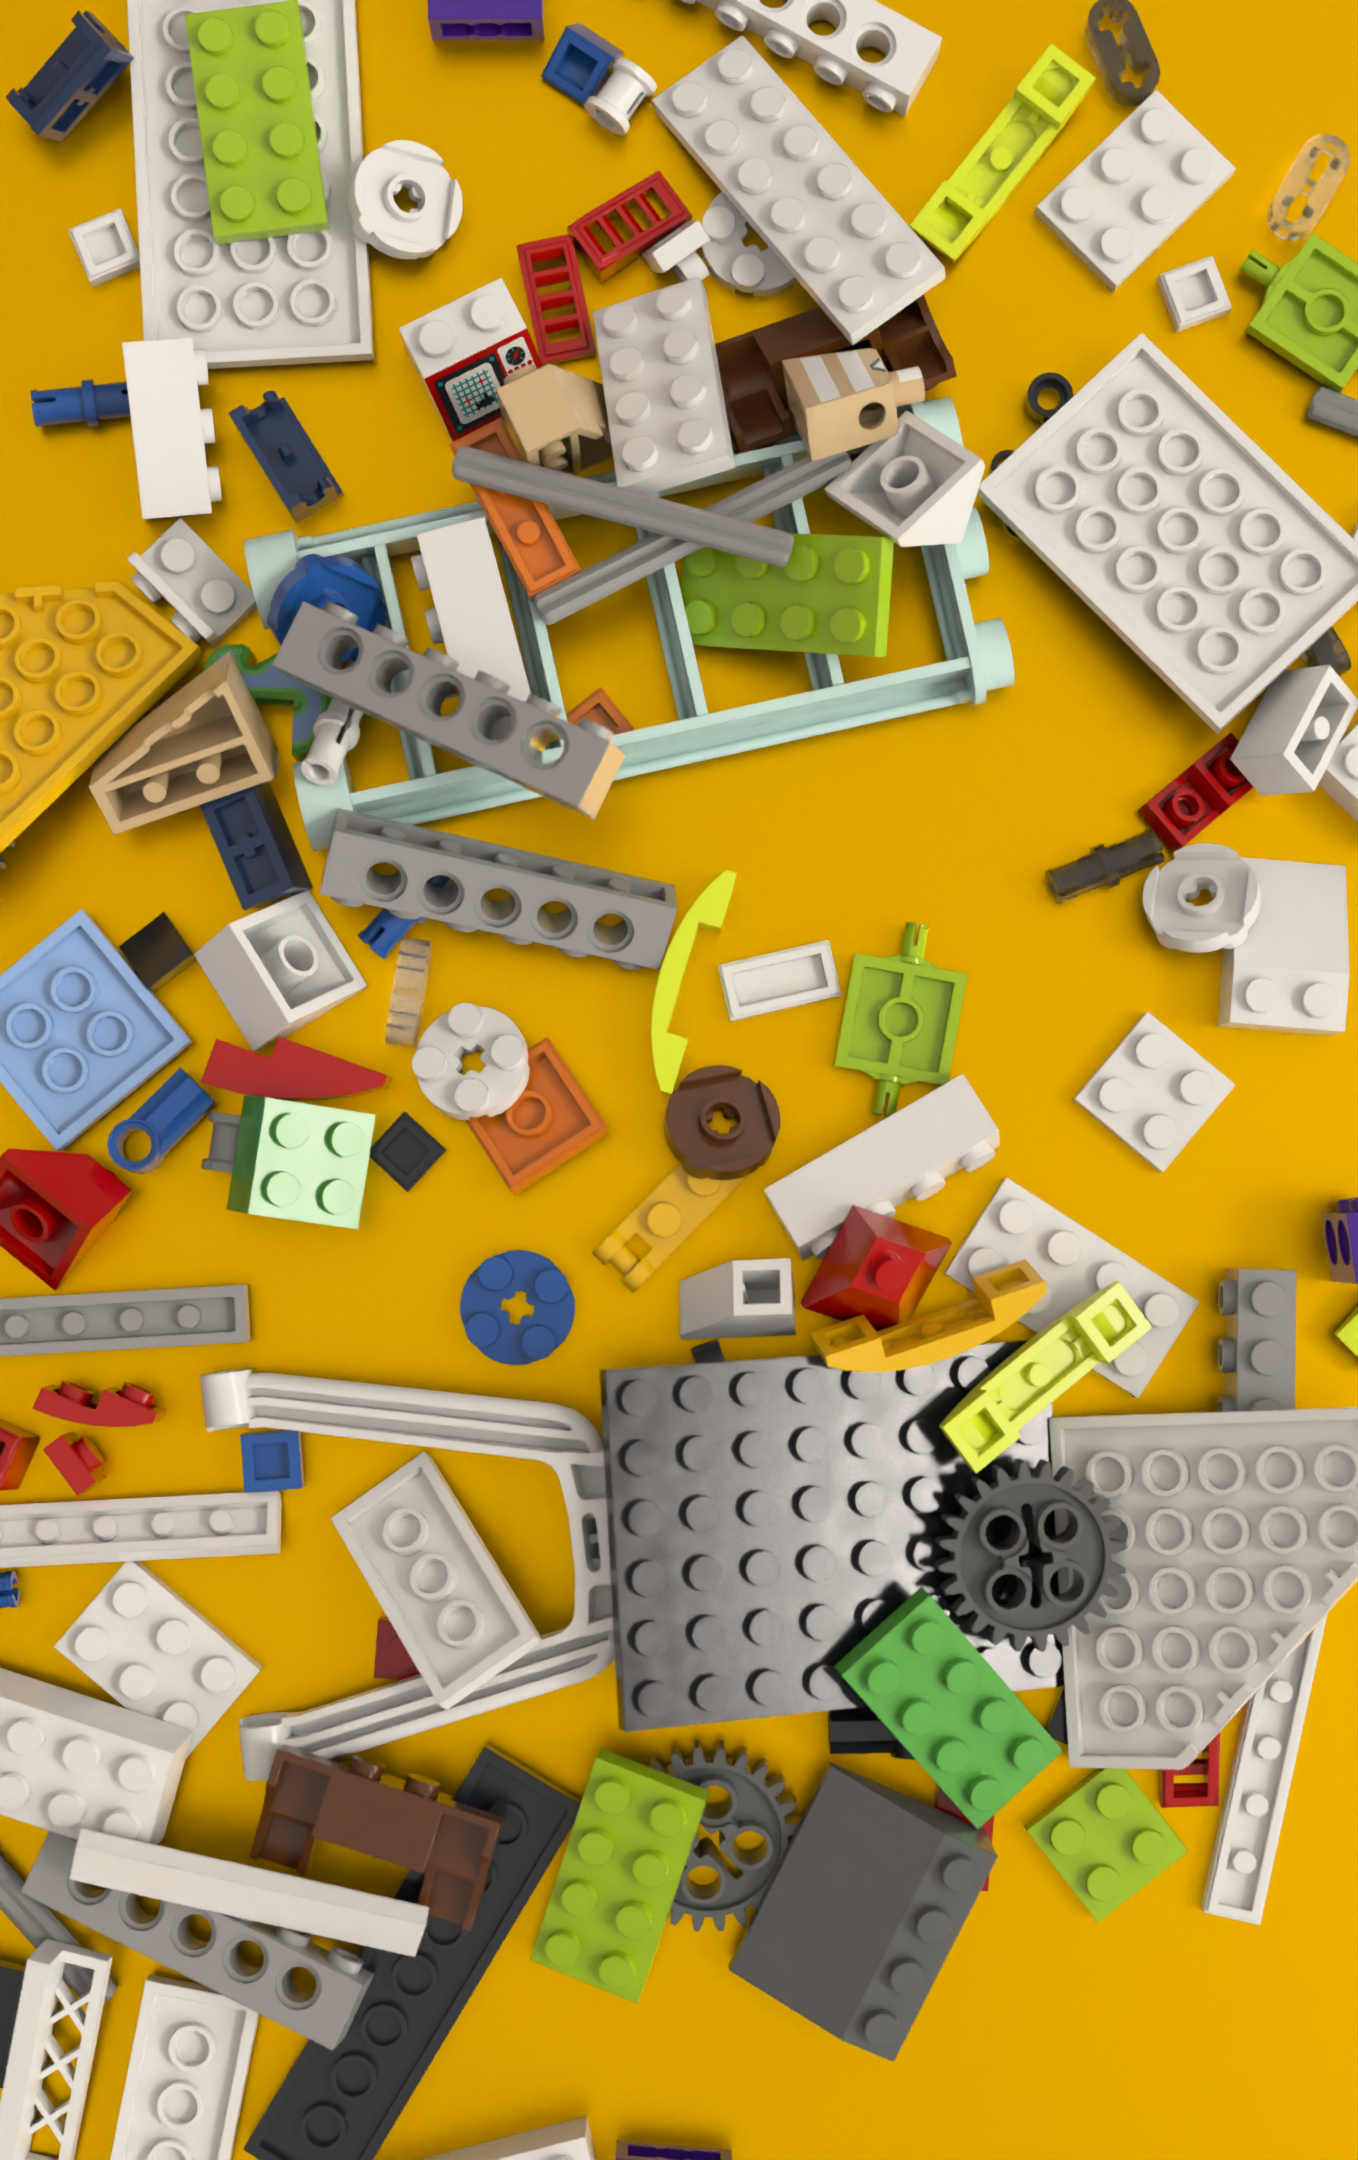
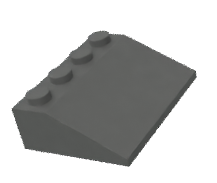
M830 1762L728 1965L729 1971L840 2040L894 2062L998 1856L983 1828L977 1830L973 1824Z

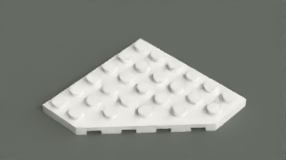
M1358 1407L1049 1418L1052 1478L1064 1465L1074 1471L1071 1487L1083 1478L1090 1480L1094 1486L1088 1500L1099 1495L1108 1498L1110 1504L1100 1516H1114L1120 1520L1121 1525L1108 1535L1109 1538L1123 1541L1127 1549L1111 1555V1560L1126 1568L1125 1574L1109 1575L1107 1582L1119 1592L1118 1597L1101 1595L1098 1602L1105 1609L1106 1617H1099L1089 1611L1084 1618L1090 1633L1085 1635L1072 1625L1067 1628L1069 1645L1065 1647L1062 1645L1069 1768L1182 1770L1188 1767L1358 1581ZM1061 1508L1054 1510L1056 1536L1061 1534L1068 1525L1067 1511ZM1071 1567L1058 1569L1059 1594L1069 1590L1074 1582V1573Z

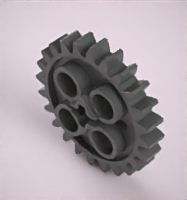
M1021 1459L1015 1460L1013 1476H1008L1000 1466L995 1464L992 1466L994 1483L987 1485L976 1476H973L971 1481L977 1494L970 1499L956 1492L954 1498L962 1507V1512L959 1516L943 1513L941 1517L954 1529L952 1535L935 1537V1542L944 1549L949 1550L950 1556L936 1560L934 1562L935 1567L939 1571L952 1573L953 1575L940 1585V1589L945 1595L961 1594L952 1604V1611L957 1616L973 1611L968 1620L967 1627L976 1634L989 1624L987 1639L996 1646L1009 1633L1010 1646L1017 1652H1021L1027 1637H1031V1641L1038 1651L1045 1652L1047 1636L1051 1634L1065 1647L1069 1645L1067 1628L1072 1625L1085 1635L1090 1633L1084 1618L1089 1611L1099 1617H1106L1105 1609L1098 1602L1101 1595L1118 1597L1119 1592L1107 1582L1109 1575L1125 1574L1126 1568L1111 1560V1555L1127 1549L1126 1543L1119 1539L1109 1538L1108 1534L1116 1530L1121 1525V1522L1114 1516L1101 1517L1100 1515L1110 1504L1108 1498L1099 1495L1088 1500L1094 1484L1090 1480L1083 1478L1071 1487L1074 1471L1064 1465L1052 1478L1051 1465L1043 1459H1040L1037 1463L1034 1474H1030L1026 1462ZM1026 1503L1030 1505L1031 1510L1028 1521L1029 1539L1033 1545L1041 1550V1555L1032 1557V1572L1034 1573V1580L1039 1590L1040 1598L1039 1604L1035 1607L1030 1604L1032 1595L1031 1570L1019 1560L1020 1555H1025L1029 1551L1026 1528L1021 1517V1507ZM1065 1509L1068 1515V1525L1065 1530L1057 1536H1046L1044 1531L1046 1516L1052 1510ZM1000 1515L1008 1516L1011 1521V1531L1008 1537L999 1543H989L986 1538L988 1523L994 1517ZM1071 1567L1074 1573V1582L1071 1588L1062 1594H1052L1049 1586L1053 1573L1060 1568ZM1005 1574H1014L1017 1580V1589L1014 1595L1004 1601L993 1600L991 1593L995 1580Z
M695 1740L692 1757L685 1758L682 1752L676 1746L671 1747V1765L665 1766L655 1757L650 1759V1767L704 1789L717 1785L729 1792L730 1796L724 1803L716 1806L706 1804L700 1822L709 1834L719 1830V1846L721 1851L734 1865L742 1870L740 1875H733L725 1865V1861L713 1841L708 1837L699 1841L698 1827L671 1907V1925L675 1926L685 1913L692 1915L693 1929L698 1932L705 1917H713L718 1932L723 1931L725 1915L732 1913L742 1926L746 1925V1907L752 1905L757 1909L792 1839L791 1835H794L801 1821V1817L787 1815L797 1807L795 1795L778 1796L786 1786L785 1777L779 1774L766 1780L765 1777L769 1768L768 1760L762 1758L750 1767L747 1765L748 1753L745 1746H742L735 1756L730 1758L726 1757L723 1740L718 1741L713 1755H705L700 1740ZM745 1831L757 1832L765 1839L759 1848L749 1851L740 1849L734 1841L739 1834ZM698 1866L711 1867L719 1874L714 1882L706 1885L694 1883L688 1877V1874Z

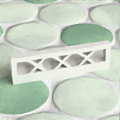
M46 1939L27 1959L0 2101V2160H74L113 1955ZM65 1962L94 1970L91 1990L75 1999L62 1979ZM59 1999L64 2007L56 2011ZM88 2002L85 2014L81 2006ZM69 2014L81 2032L82 2037L80 2045L65 2054L53 2036L52 2030L56 2021ZM49 2054L53 2062L46 2066L47 2057ZM75 2058H77L76 2069L70 2062ZM58 2069L71 2088L70 2100L54 2108L42 2089L44 2077ZM38 2109L42 2114V2117L36 2120ZM67 2112L64 2123L60 2116ZM47 2124L61 2144L58 2159L29 2152L33 2133Z

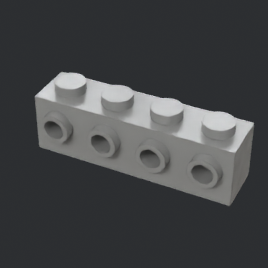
M1226 1268V1280L1220 1281L1218 1291L1219 1312L1221 1315H1225V1338L1219 1339L1217 1359L1219 1372H1224L1225 1377L1224 1396L1218 1397L1217 1412L1295 1409L1297 1270Z

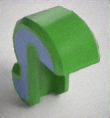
M243 644L225 645L211 653L204 665V671L231 650L256 705L294 706L292 756L297 762L306 759L315 738L313 726L320 713L327 711L332 698L292 680L275 668L272 663L277 653L256 666H253L256 662L255 655L250 648Z

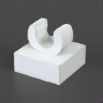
M699 220L686 221L641 253L653 273H664L672 268L680 282L700 277L703 280L710 275L704 262L695 252L711 240Z

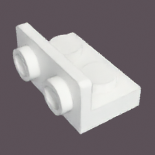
M181 518L141 556L134 551L126 558L137 571L130 578L134 585L153 604L163 597L177 612L169 620L195 643L202 637L215 649L257 608L253 591Z

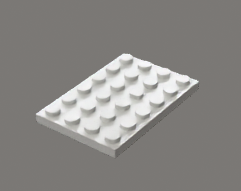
M1143 333L1138 335L985 478L978 488L977 496L1217 734L1358 602V543Z

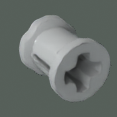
M209 1112L208 1120L213 1123L209 1156L202 1160V1169L232 1173L241 1116Z

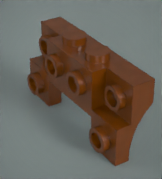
M924 294L854 345L848 341L820 306L715 344L729 432L739 454L771 447L777 441L794 435L790 417L786 411L788 410L782 360L872 348L877 350L888 372L919 366L925 391L934 388L940 382L957 377L953 357L935 325Z
M287 1745L277 1749L266 1783L262 1813L249 1855L250 1858L256 1860L262 1858L295 1869L297 1874L304 1876L309 1871L318 1839L420 1873L426 1871L417 1904L429 1907V1915L462 1925V1929L471 1931L488 1881L489 1868L505 1820L504 1817L453 1801V1796L439 1792L441 1783L431 1778L417 1774H408L407 1779L403 1780L385 1774L386 1765L371 1758L355 1755L352 1756L351 1762L342 1760L338 1763Z

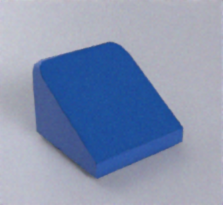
M580 23L568 25L540 77L584 105L589 96L598 95L613 73L611 65L616 59L622 57L624 52Z

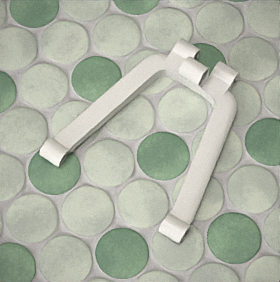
M252 1369L228 1370L200 1375L207 1432L249 1426V1428L267 1427L534 1459L545 1462L555 1470L561 1482L569 1516L575 1569V1610L570 1625L540 1635L543 1640L542 1643L448 1710L438 1705L421 1674L301 1712H269L239 1719V1734L245 1780H268L277 1749L283 1745L329 1760H335L586 1681L603 1672L614 1661L615 1649L604 1446L597 1429L587 1417L572 1408L555 1403L280 1373H252Z

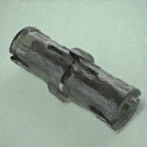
M1149 828L1140 834L1105 847L1102 843L1090 848V854L1065 865L1046 870L1045 878L1048 881L1052 880L1047 883L1049 891L1055 902L1060 905L1078 895L1105 886L1107 890L1119 885L1121 878L1163 863L1165 859L1162 852L1157 854V852L1163 850L1156 833Z

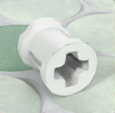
M619 57L611 65L613 73L597 96H589L584 107L589 115L604 128L614 134L625 136L630 128L628 120L645 96H652L658 87L653 78L636 63L624 57Z

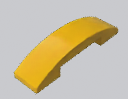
M1024 1259L972 1277L976 1298L877 1332L863 1314L810 1332L809 1334L812 1344L828 1367L858 1372H887L925 1366L966 1352L1004 1331L1027 1313L1046 1294V1283L1027 1260Z

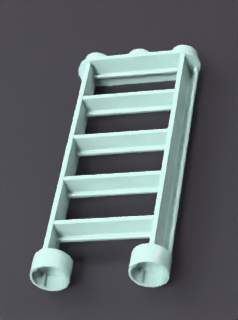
M950 396L896 407L897 418L907 410L963 446L956 409ZM797 430L793 431V436L779 440L771 447L740 454L735 444H733L735 468L650 494V496L660 498L666 495L764 474V478L809 455ZM871 444L849 450L847 453L848 455L861 453ZM615 471L583 477L617 487ZM802 497L772 512L777 530L792 534H810ZM475 501L315 537L304 536L297 538L294 529L244 540V551L255 602L265 629H269L267 617L270 612L273 595L281 581L294 570L300 558L308 554H319L322 557H346L362 563V566L373 576L381 589L382 603L386 607L387 619L385 627L408 639L390 556L420 550L416 534L480 517H485L489 535L494 534V531L479 502ZM547 504L555 520L583 514ZM976 507L972 508L962 543L921 546L947 661L844 684L838 654L804 652L813 691L708 714L675 563L673 562L646 576L679 721L613 735L610 741L625 754L614 780L971 701L972 705L986 703L987 691L1014 685L1013 657L1004 623L1001 618L974 623L964 582L965 579L989 574L987 544ZM635 528L638 542L655 534ZM498 540L531 693L559 707L562 711L558 718L567 721L546 624L542 620L534 600L530 601ZM408 642L406 648L410 650V646H409V642ZM409 670L401 671L393 678L390 686L391 693L398 692L406 686L409 680ZM400 729L399 733L410 779L408 781L355 792L346 757L339 769L337 780L328 786L318 785L309 781L301 771L303 761L293 763V774L306 833L314 852L328 849L337 808L416 825L542 797L486 769L478 768L477 765L438 774L432 745ZM563 740L552 741L545 747L546 751H543L542 754L543 764L553 763L562 755L564 750Z

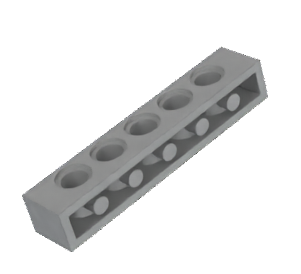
M302 602L272 663L275 668L296 682L584 816L595 819L625 757V754L610 741L614 734L613 732L582 717L577 726L558 718L562 711L559 707L536 695L529 694L526 702L507 694L510 689L507 683L483 671L478 670L474 679L457 672L459 662L435 649L427 647L423 656L406 648L409 640L387 627L377 624L373 633L356 625L359 619L357 615L334 603L327 602L322 610L309 603ZM359 647V655L356 662L351 667L341 670V661L344 654L352 648ZM409 670V680L406 686L398 692L391 693L390 686L393 678L399 672ZM460 693L458 708L450 715L441 716L440 709L443 701L451 694ZM511 716L512 726L507 735L501 739L492 740L491 730L495 722L502 717ZM563 740L564 750L562 755L553 763L543 764L542 754L545 747L552 741Z
M337 808L320 887V894L330 896L335 902L345 906L358 907L368 904L385 908L391 914L403 919H418L421 916L439 920L457 931L473 932L479 929L497 933L505 940L515 944L527 945L537 942L555 946L560 952L573 957H586L590 954L612 959L615 964L632 970H639L643 967L660 969L677 911L675 885L340 808ZM379 862H387L397 867L398 871L392 875H380L374 872L371 866ZM437 875H444L453 879L455 883L447 888H437L431 885L428 880ZM502 888L509 891L512 895L505 900L495 901L489 899L484 894L490 889ZM550 901H559L568 906L560 913H548L540 908L543 904ZM605 914H616L623 918L620 923L613 926H605L596 921Z
M52 1831L48 1832L20 1893L332 2051L345 2038L374 1973L362 1968L364 1962L360 1957L338 1947H332L328 1951L310 1942V1933L159 1900L160 1910L158 1915H149L141 1909L137 1894L110 1888L99 1890L92 1884L70 1880L78 1840ZM192 1914L201 1915L208 1920L212 1929L210 1941H200L192 1935L189 1928V1920ZM242 1941H253L260 1946L264 1954L262 1967H252L243 1960L240 1952ZM294 1967H304L313 1973L316 1979L315 1993H303L295 1987L292 1981Z

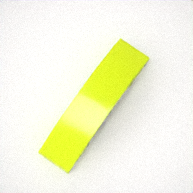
M1051 43L1016 87L1013 98L950 179L942 182L909 227L954 263L1030 172L1095 82L1096 77Z
M725 870L711 882L688 910L674 934L660 969L652 1009V1055L660 1092L669 1096L673 1094L688 1038L668 1033V1027L698 927L717 933L721 932L737 877L736 872Z
M1114 1281L1060 1316L1005 1359L959 1402L939 1427L972 1472L978 1473L1021 1437L1017 1432L1020 1428L1100 1362L1109 1364L1148 1332L1152 1326L1120 1282Z

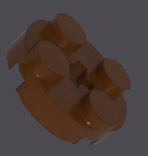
M725 1065L700 1068L688 1074L680 1082L679 1088L670 1097L663 1121L665 1139L674 1157L682 1163L684 1171L694 1178L704 1179L708 1177L713 1180L738 1179L756 1171L770 1157L780 1129V1112L777 1102L767 1086L759 1080L756 1084L750 1078L742 1076V1070ZM722 1111L725 1119H735L737 1125L730 1128L729 1134H720L717 1130H712L708 1124L712 1122L713 1112Z

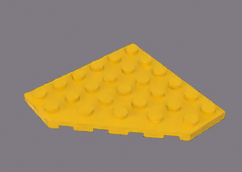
M118 580L95 582V588L63 590L61 584L15 587V593L0 594V853L203 658L200 647Z

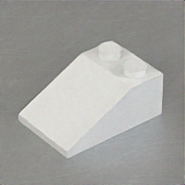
M1239 857L1248 866L1250 864L1256 872L1261 891V906L1255 922L1248 929L1247 939L1242 945L1232 949L1223 948L1218 1027L1326 1036L1345 1032L1350 976L1346 866Z

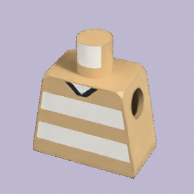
M865 348L782 360L788 411L811 461L820 460L894 437L899 431L896 407L925 401V386L919 366L888 372L876 349Z

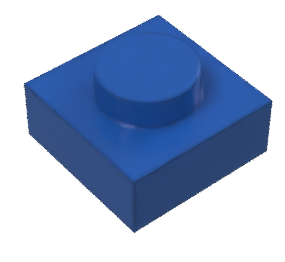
M280 1430L243 1433L240 1435L244 1493L299 1489L305 1486L300 1431Z

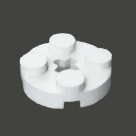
M395 140L384 144L379 149L373 150L355 168L348 186V206L353 217L352 229L361 241L370 243L374 248L388 256L410 260L431 256L456 231L463 210L462 192L457 179L455 178L452 181L448 172L441 166L445 161L437 152L414 141ZM402 187L408 189L409 199L417 202L418 209L413 208L408 212L402 211L395 203L393 195H396Z
M723 192L718 194L711 202L709 209L706 210L702 219V227L711 240L701 246L705 265L711 275L725 288L734 292L737 289L745 293H753V296L759 297L780 293L793 285L797 279L770 247L760 251L756 245L746 247L742 243L747 237V228L751 227V225Z
M1192 844L1173 852L1174 860L1166 863L1161 870L1157 865L1149 873L1143 888V906L1148 922L1161 945L1185 952L1203 953L1221 948H1236L1247 939L1248 929L1253 925L1260 911L1261 891L1256 872L1250 864L1248 866L1246 862L1239 859L1238 852L1221 844ZM1203 889H1208L1211 898H1214L1210 903L1203 906H1194L1193 903L1187 902L1188 899L1197 898L1199 891Z
M467 1002L455 1005L450 1012L438 1017L426 1029L412 1058V1068L417 1075L420 1089L440 1112L457 1120H470L468 1117L478 1118L486 1114L490 1118L503 1113L519 1099L528 1083L530 1073L528 1046L516 1024L498 1010L490 1007H479ZM476 1050L482 1051L480 1059L485 1065L484 1069L479 1073L475 1070H469L465 1075L460 1074L459 1071L463 1066L461 1062L462 1057L467 1053L472 1054Z

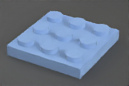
M80 909L0 975V1083L56 1151L65 1149L193 1043L192 1039L154 993L147 988L135 970L83 909Z

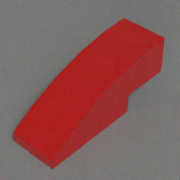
M279 1036L271 1058L216 1039L201 1079V1083L244 1095L297 1101H322L356 1097L389 1089L392 1077Z

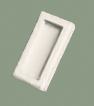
M829 940L717 966L730 1022L837 998L842 995Z

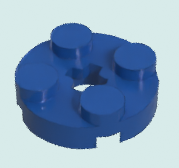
M308 554L299 559L294 570L287 574L277 587L271 601L267 624L281 646L303 601L320 609L327 602H331L357 615L359 619L356 625L373 633L377 624L385 627L387 619L386 607L382 603L381 589L377 581L361 564L341 556L322 557L319 554ZM359 647L348 650L344 654L341 663L350 658L355 663L359 655Z
M512 1250L486 1259L469 1276L461 1295L460 1314L467 1338L485 1356L503 1364L526 1365L548 1357L565 1341L574 1322L575 1297L567 1277L552 1260L532 1251ZM516 1291L527 1293L526 1303L534 1305L533 1315L523 1316L520 1324L509 1322V1312L501 1308L503 1299H513Z

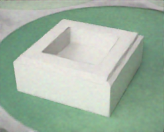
M120 208L68 230L93 287L140 268L139 250Z
M1213 255L1162 273L1157 278L1158 286L1176 332L1229 314L1232 309Z

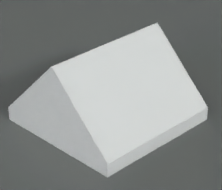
M906 410L898 418L899 431L894 437L872 443L852 462L850 470L838 475L824 489L828 497L901 547L962 543L985 464L980 457Z

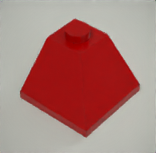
M9 1148L0 1157V1246L56 1291L111 1226L132 1190L122 1183L112 1171L104 1168L88 1154Z
M852 1205L800 1303L804 1309L841 1321L864 1314L876 1332L909 1321L952 1242L947 1237Z

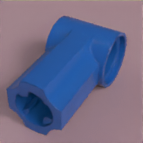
M180 1067L128 1120H123L113 1128L107 1142L109 1155L114 1163L130 1172L139 1174L152 1172L161 1165L166 1154L217 1103ZM134 1132H147L151 1139L149 1154L141 1161H129L123 1149L125 1140Z

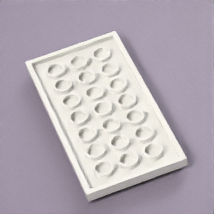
M127 0L130 54L134 57L130 62L144 341L192 337L193 349L205 350L207 369L374 360L368 243L361 241L355 235L352 229L353 217L348 206L350 178L355 168L364 160L356 0H298L301 9L330 230L217 245L213 236L185 14L291 0Z

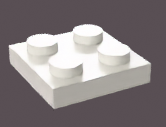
M1147 1011L1072 1100L1161 1173L1166 1170L1236 1084Z

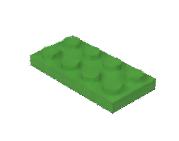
M922 1587L834 1666L977 1830L1063 1752L1061 1747Z

